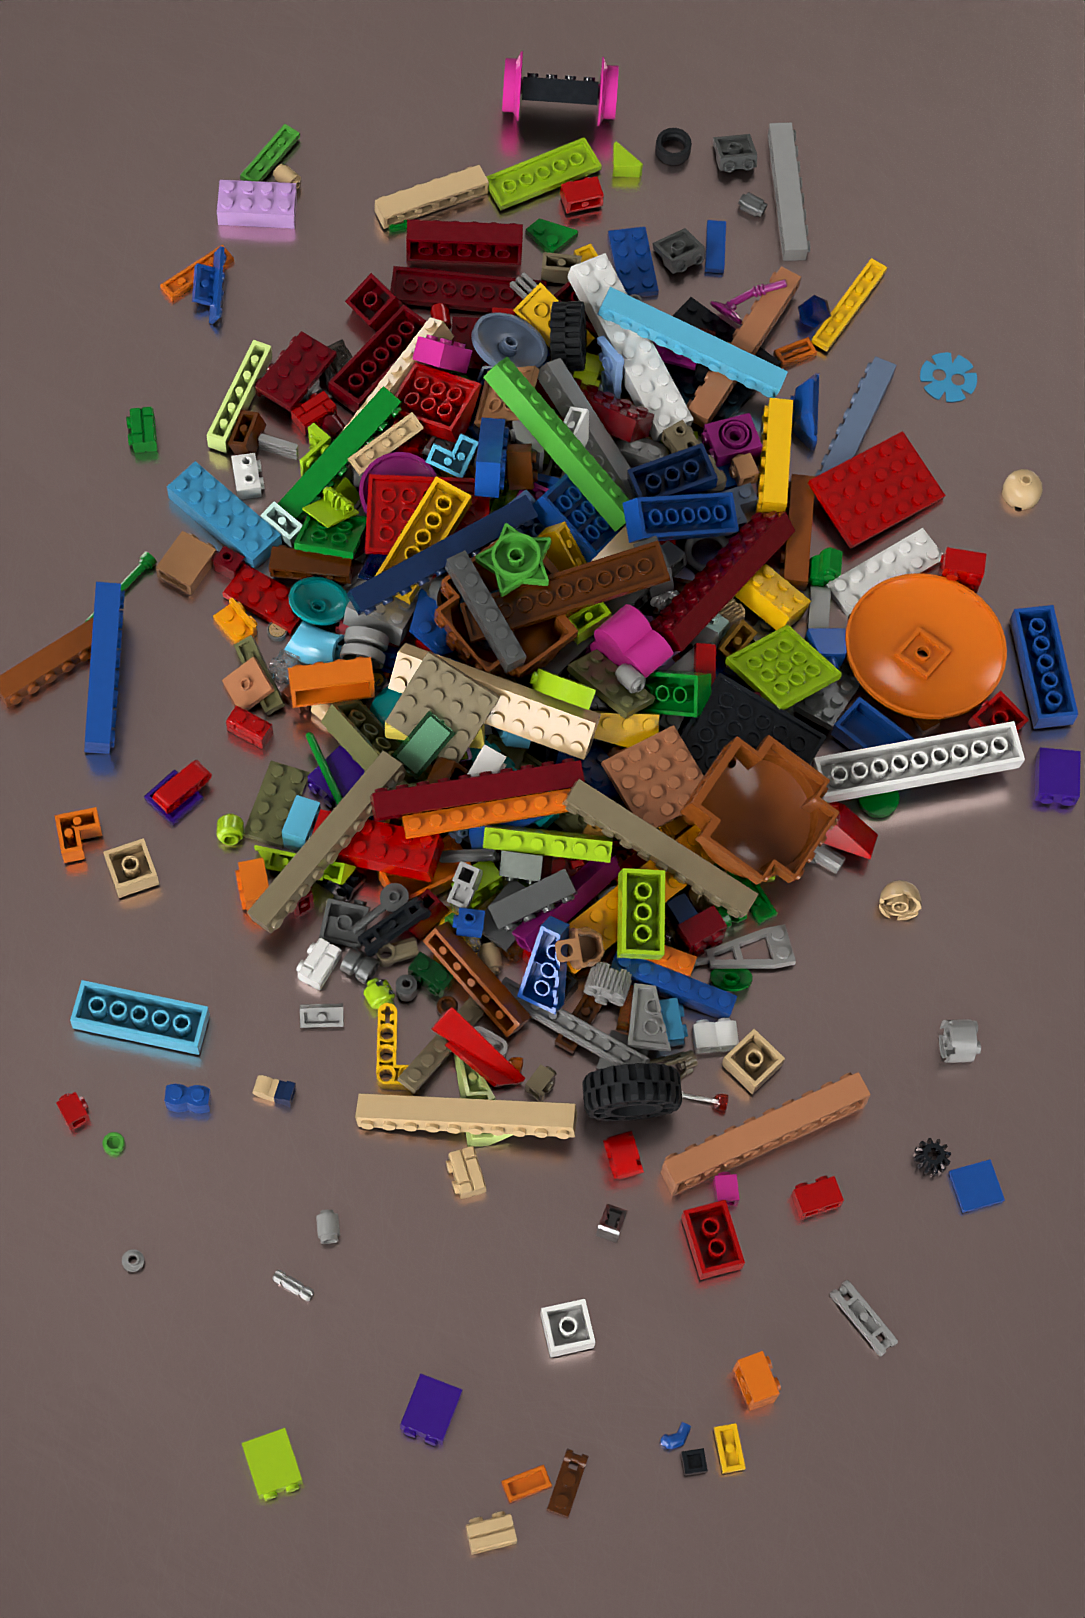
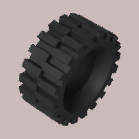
M583 301L553 302L551 307L552 361L561 358L569 371H584L587 330Z

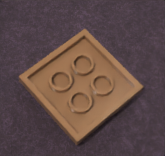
M536 366L518 367V370L535 388L540 369ZM485 380L474 424L479 428L481 417L506 419L505 425H512V421L519 420Z

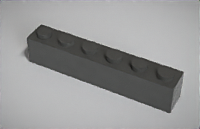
M464 550L448 558L445 568L505 673L523 665L526 654L467 552Z

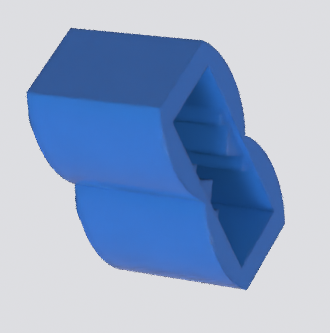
M170 1084L166 1086L164 1101L166 1108L170 1111L184 1112L189 1110L202 1114L210 1111L212 1096L210 1089L202 1085L187 1087L182 1084Z

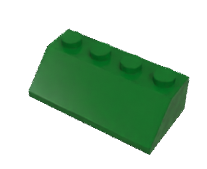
M656 669L646 678L644 687L655 697L654 703L639 712L700 717L711 695V673Z

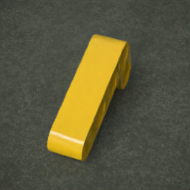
M384 1003L378 1009L377 1084L385 1090H409L397 1081L398 1077L409 1066L396 1065L397 1008L392 1003ZM386 1013H390V1024L386 1023ZM388 1032L393 1036L390 1039H384L382 1035ZM384 1053H390L392 1058L384 1060L381 1056ZM383 1074H390L392 1076L388 1081H384L380 1077Z

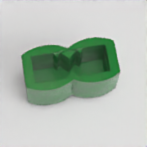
M829 547L822 550L819 555L811 557L809 559L808 584L823 587L829 581L838 578L841 575L843 551Z

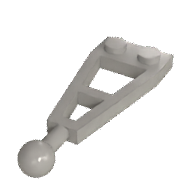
M784 924L763 928L706 950V956L697 957L693 969L695 966L709 964L710 969H774L795 965L796 960ZM766 938L772 959H743L741 946ZM733 950L735 959L715 960V956Z

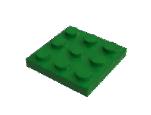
M308 514L294 542V549L354 559L366 532L367 517L354 515L327 528Z

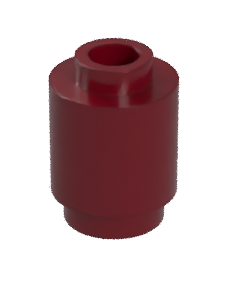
M330 414L323 419L322 428L334 441L346 425L338 415Z

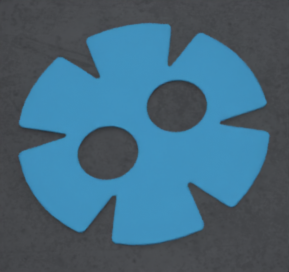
M938 353L932 356L936 365L927 360L922 365L920 380L922 382L932 381V383L924 386V389L938 400L946 392V402L961 401L966 398L961 389L972 394L976 388L977 373H965L972 369L973 365L960 355H957L952 363L951 353ZM936 369L944 370L946 378L941 381L934 379L933 371ZM954 374L963 375L965 378L964 384H953L952 376Z

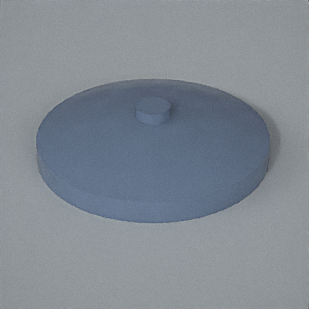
M506 313L486 314L478 319L472 330L471 339L476 352L492 367L505 357H508L517 368L536 366L540 369L547 358V346L541 334L531 324L514 315Z

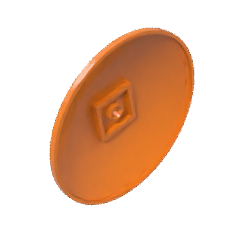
M914 573L884 580L872 587L860 598L851 612L846 627L847 660L858 682L875 700L889 709L906 716L921 719H946L967 713L982 704L993 693L1005 669L1007 659L1006 639L997 616L990 606L974 591L956 581L947 580L946 577ZM925 651L928 656L920 657L917 652Z

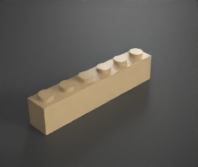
M480 165L471 166L439 179L435 178L430 182L417 184L412 188L399 190L388 196H382L375 200V213L383 229L392 224L403 223L405 219L412 220L488 194L489 182Z

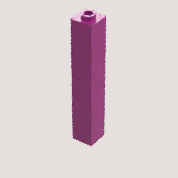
M611 855L610 863L589 861L571 878L578 894L574 895L575 899L566 904H563V902L555 904L556 908L547 913L541 911L535 914V919L526 923L523 921L512 931L518 945L532 953L540 927L549 916L567 923L618 876L621 869L616 856Z

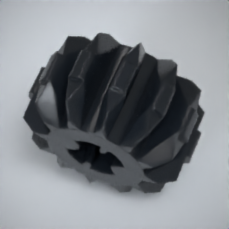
M928 1138L927 1143L921 1141L919 1143L920 1147H916L914 1150L917 1154L914 1157V1161L920 1162L917 1168L921 1169L924 1167L925 1174H928L930 1170L933 1175H937L938 1170L943 1173L946 1170L945 1166L950 1164V1160L947 1158L951 1156V1152L945 1151L948 1147L947 1144L939 1145L940 1139L933 1143L932 1138ZM932 1153L933 1156H936V1159L932 1160V1156L929 1158L928 1155Z

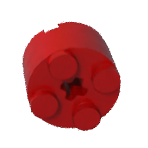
M632 1130L607 1137L606 1140H603L608 1159L613 1158V1160H609L614 1179L621 1180L644 1173Z

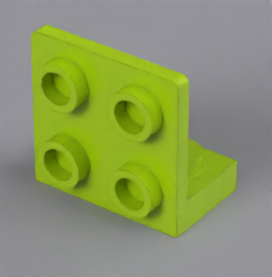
M315 423L308 427L310 451L300 459L301 477L331 445V437Z

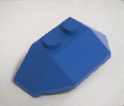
M815 373L796 387L794 396H790V400H793L792 432L811 451H815L817 444L820 373Z

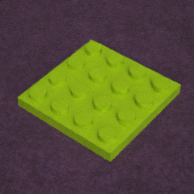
M788 624L726 657L725 664L752 689L759 692L762 698L777 706L779 710H785L841 679L842 674Z

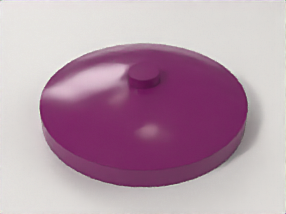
M393 452L377 458L366 468L361 477L359 495L363 510L367 514L369 474L436 477L434 469L421 457L407 452Z

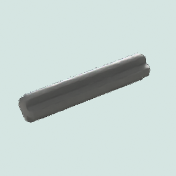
M495 849L442 850L439 861L441 863L495 861L498 853Z

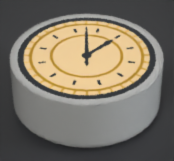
M272 622L267 627V634L271 640L282 641L286 638L287 631Z

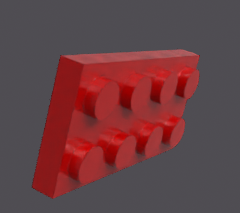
M247 564L242 566L223 591L224 598L228 600L233 598L236 602L239 601L249 612L269 623L272 622L289 634H292L302 621L290 607L289 593L291 589Z

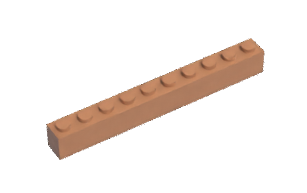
M782 266L778 272H774L769 282L773 283L786 279L787 287L767 292L766 295L762 294L759 301L755 300L751 307V313L745 315L742 327L735 330L730 344L755 355L798 290L801 276ZM708 371L704 379L705 383L703 386L699 385L695 392L696 397L694 400L690 399L686 405L694 419L693 423L704 428L705 424L711 423L738 381L730 380L719 372Z

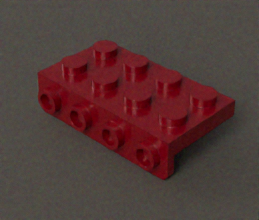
M301 331L291 339L287 349L280 352L277 361L268 367L266 374L257 380L255 384L256 395L258 397L264 395L291 412L337 357V352Z

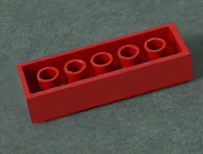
M320 809L312 834L328 817L331 811ZM367 819L362 830L356 832L351 838L350 844L340 851L335 862L432 883L444 842L440 834L406 839L403 826L379 821L374 822V820Z

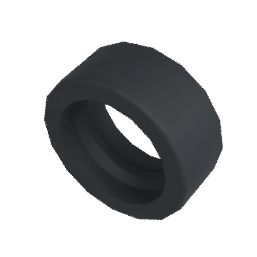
M679 128L663 130L658 134L655 150L657 157L663 163L669 165L684 163L691 153V138L688 133ZM676 140L684 145V150L672 153L665 150L662 145L666 141Z

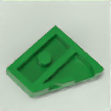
M539 218L526 228L525 234L547 253H558L578 236V231Z

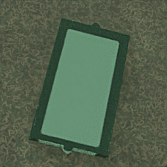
M429 710L393 753L392 757L401 762L405 770L417 780L456 733L445 724L444 720H440Z

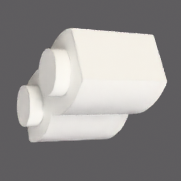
M721 1018L717 1020L718 1022H709V1020L703 1019L693 1024L692 1034L695 1053L731 1051L739 1043L736 1021L730 1020V1018Z

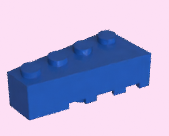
M549 916L540 927L517 997L556 1014L565 1002L567 962H559L557 960L555 943L560 940L569 939L570 924ZM564 944L561 947V954L565 957H568V944Z

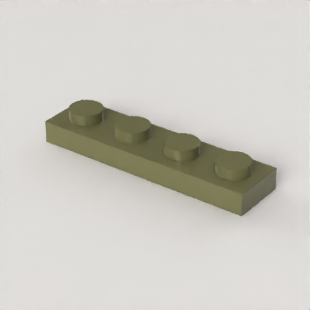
M250 635L234 644L242 664L252 657L257 658L275 690L260 701L264 712L269 715L286 706L254 637Z

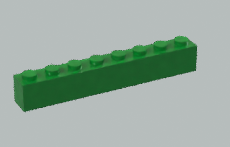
M383 386L278 502V505L297 521L302 522L308 515L302 508L322 499L320 496L323 494L325 487H334V480L338 476L342 477L349 469L347 467L350 464L348 458L375 439L374 436L378 432L382 433L389 425L387 421L391 417L395 418L401 412L402 402Z

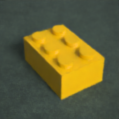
M767 564L763 565L735 595L737 599L775 630L787 624L792 626L803 617L811 603V600Z

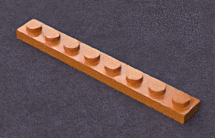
M570 788L402 816L405 837L410 839L569 812L562 803L570 792Z

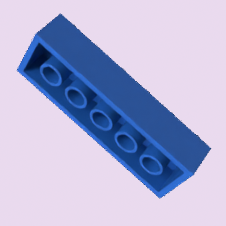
M733 492L639 497L622 503L629 543H637L653 536H657L658 541L722 537L739 532Z
M1054 605L1014 609L1010 617V625L1033 729L1073 725L1078 716V710Z

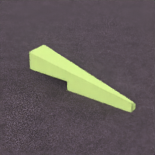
M454 1054L460 1098L495 1100L496 1097L486 1080ZM466 1132L468 1147L490 1146L513 1135L503 1134L496 1136L491 1133L474 1135Z

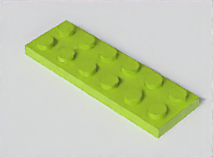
M585 137L486 176L489 182L488 190L501 211L558 188L561 184L568 181H575L600 171L602 165Z

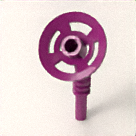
M784 279L766 285L753 286L752 289L731 299L730 302L727 301L726 304L711 301L710 305L735 323L742 325V319L735 311L736 305L753 296L758 297V295H766L767 292L787 287V281Z

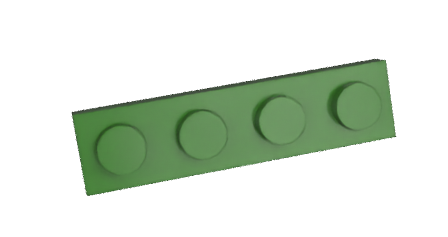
M284 124L241 173L240 179L242 181L262 182L300 138V132Z

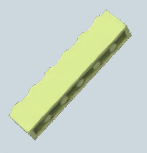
M256 340L252 341L207 433L208 447L227 453L230 447L228 442L240 411L248 410L256 394L255 384L260 377L262 378L265 375L273 359L272 347Z

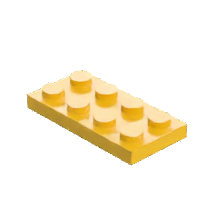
M540 282L513 311L521 319L531 324L541 334L546 345L550 348L551 307L553 302H559V300ZM588 330L586 348L596 339Z

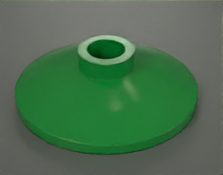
M713 969L710 973V981L721 990L734 992L748 988L752 984L753 976L748 969Z

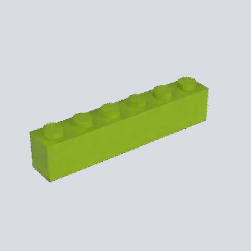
M493 824L485 826L483 848L610 863L614 837Z

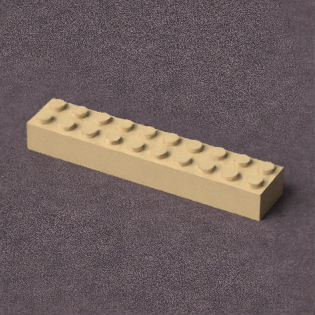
M405 643L397 653L388 688L403 693L428 651ZM437 655L500 696L484 724L583 760L586 758L601 717L600 713L578 707L537 690Z

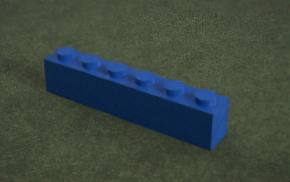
M617 951L609 967L619 972L621 969L632 974L630 979L632 980L631 985L633 986L634 983L655 985L659 996L666 999L677 998L679 1004L717 1019L730 1017L737 995L648 960L617 958Z

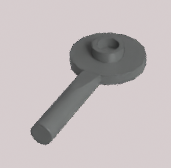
M391 883L385 886L380 894L381 904L350 927L351 930L357 934L384 911L387 910L393 913L409 902L408 890L398 883Z

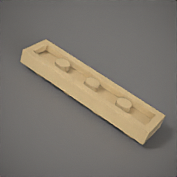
M411 412L349 457L348 461L360 476L374 460L393 452L422 431L424 427L413 412Z

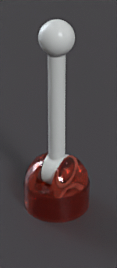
M682 1091V1099L688 1098L711 1102L716 1110L726 1112L728 1094H717L713 1098L685 1094Z

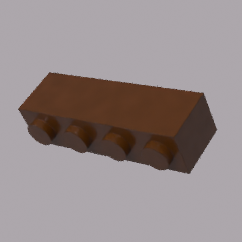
M279 545L278 547L272 546L269 572L271 577L291 579L322 577L336 583L351 584L354 560L314 552H304L285 545Z

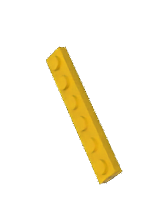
M872 258L869 260L813 336L812 344L828 352L886 273L887 267Z

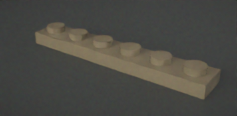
M472 997L457 1011L473 1027L486 1014ZM437 1034L403 1071L397 1081L415 1094L452 1052L445 1046L448 1040Z

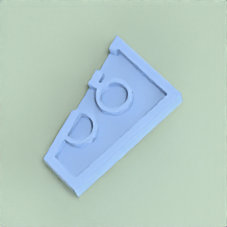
M603 335L597 337V344L602 348V353H599V360L604 368V371L601 372L603 392L613 393L616 398L620 399L624 359Z

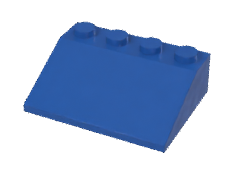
M566 474L532 504L538 515L537 519L545 527L566 522L587 563L591 562L624 527L622 526L615 532Z

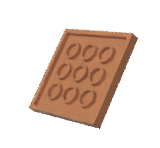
M674 725L601 763L626 808L655 828H659L683 815L680 813V810L704 777Z

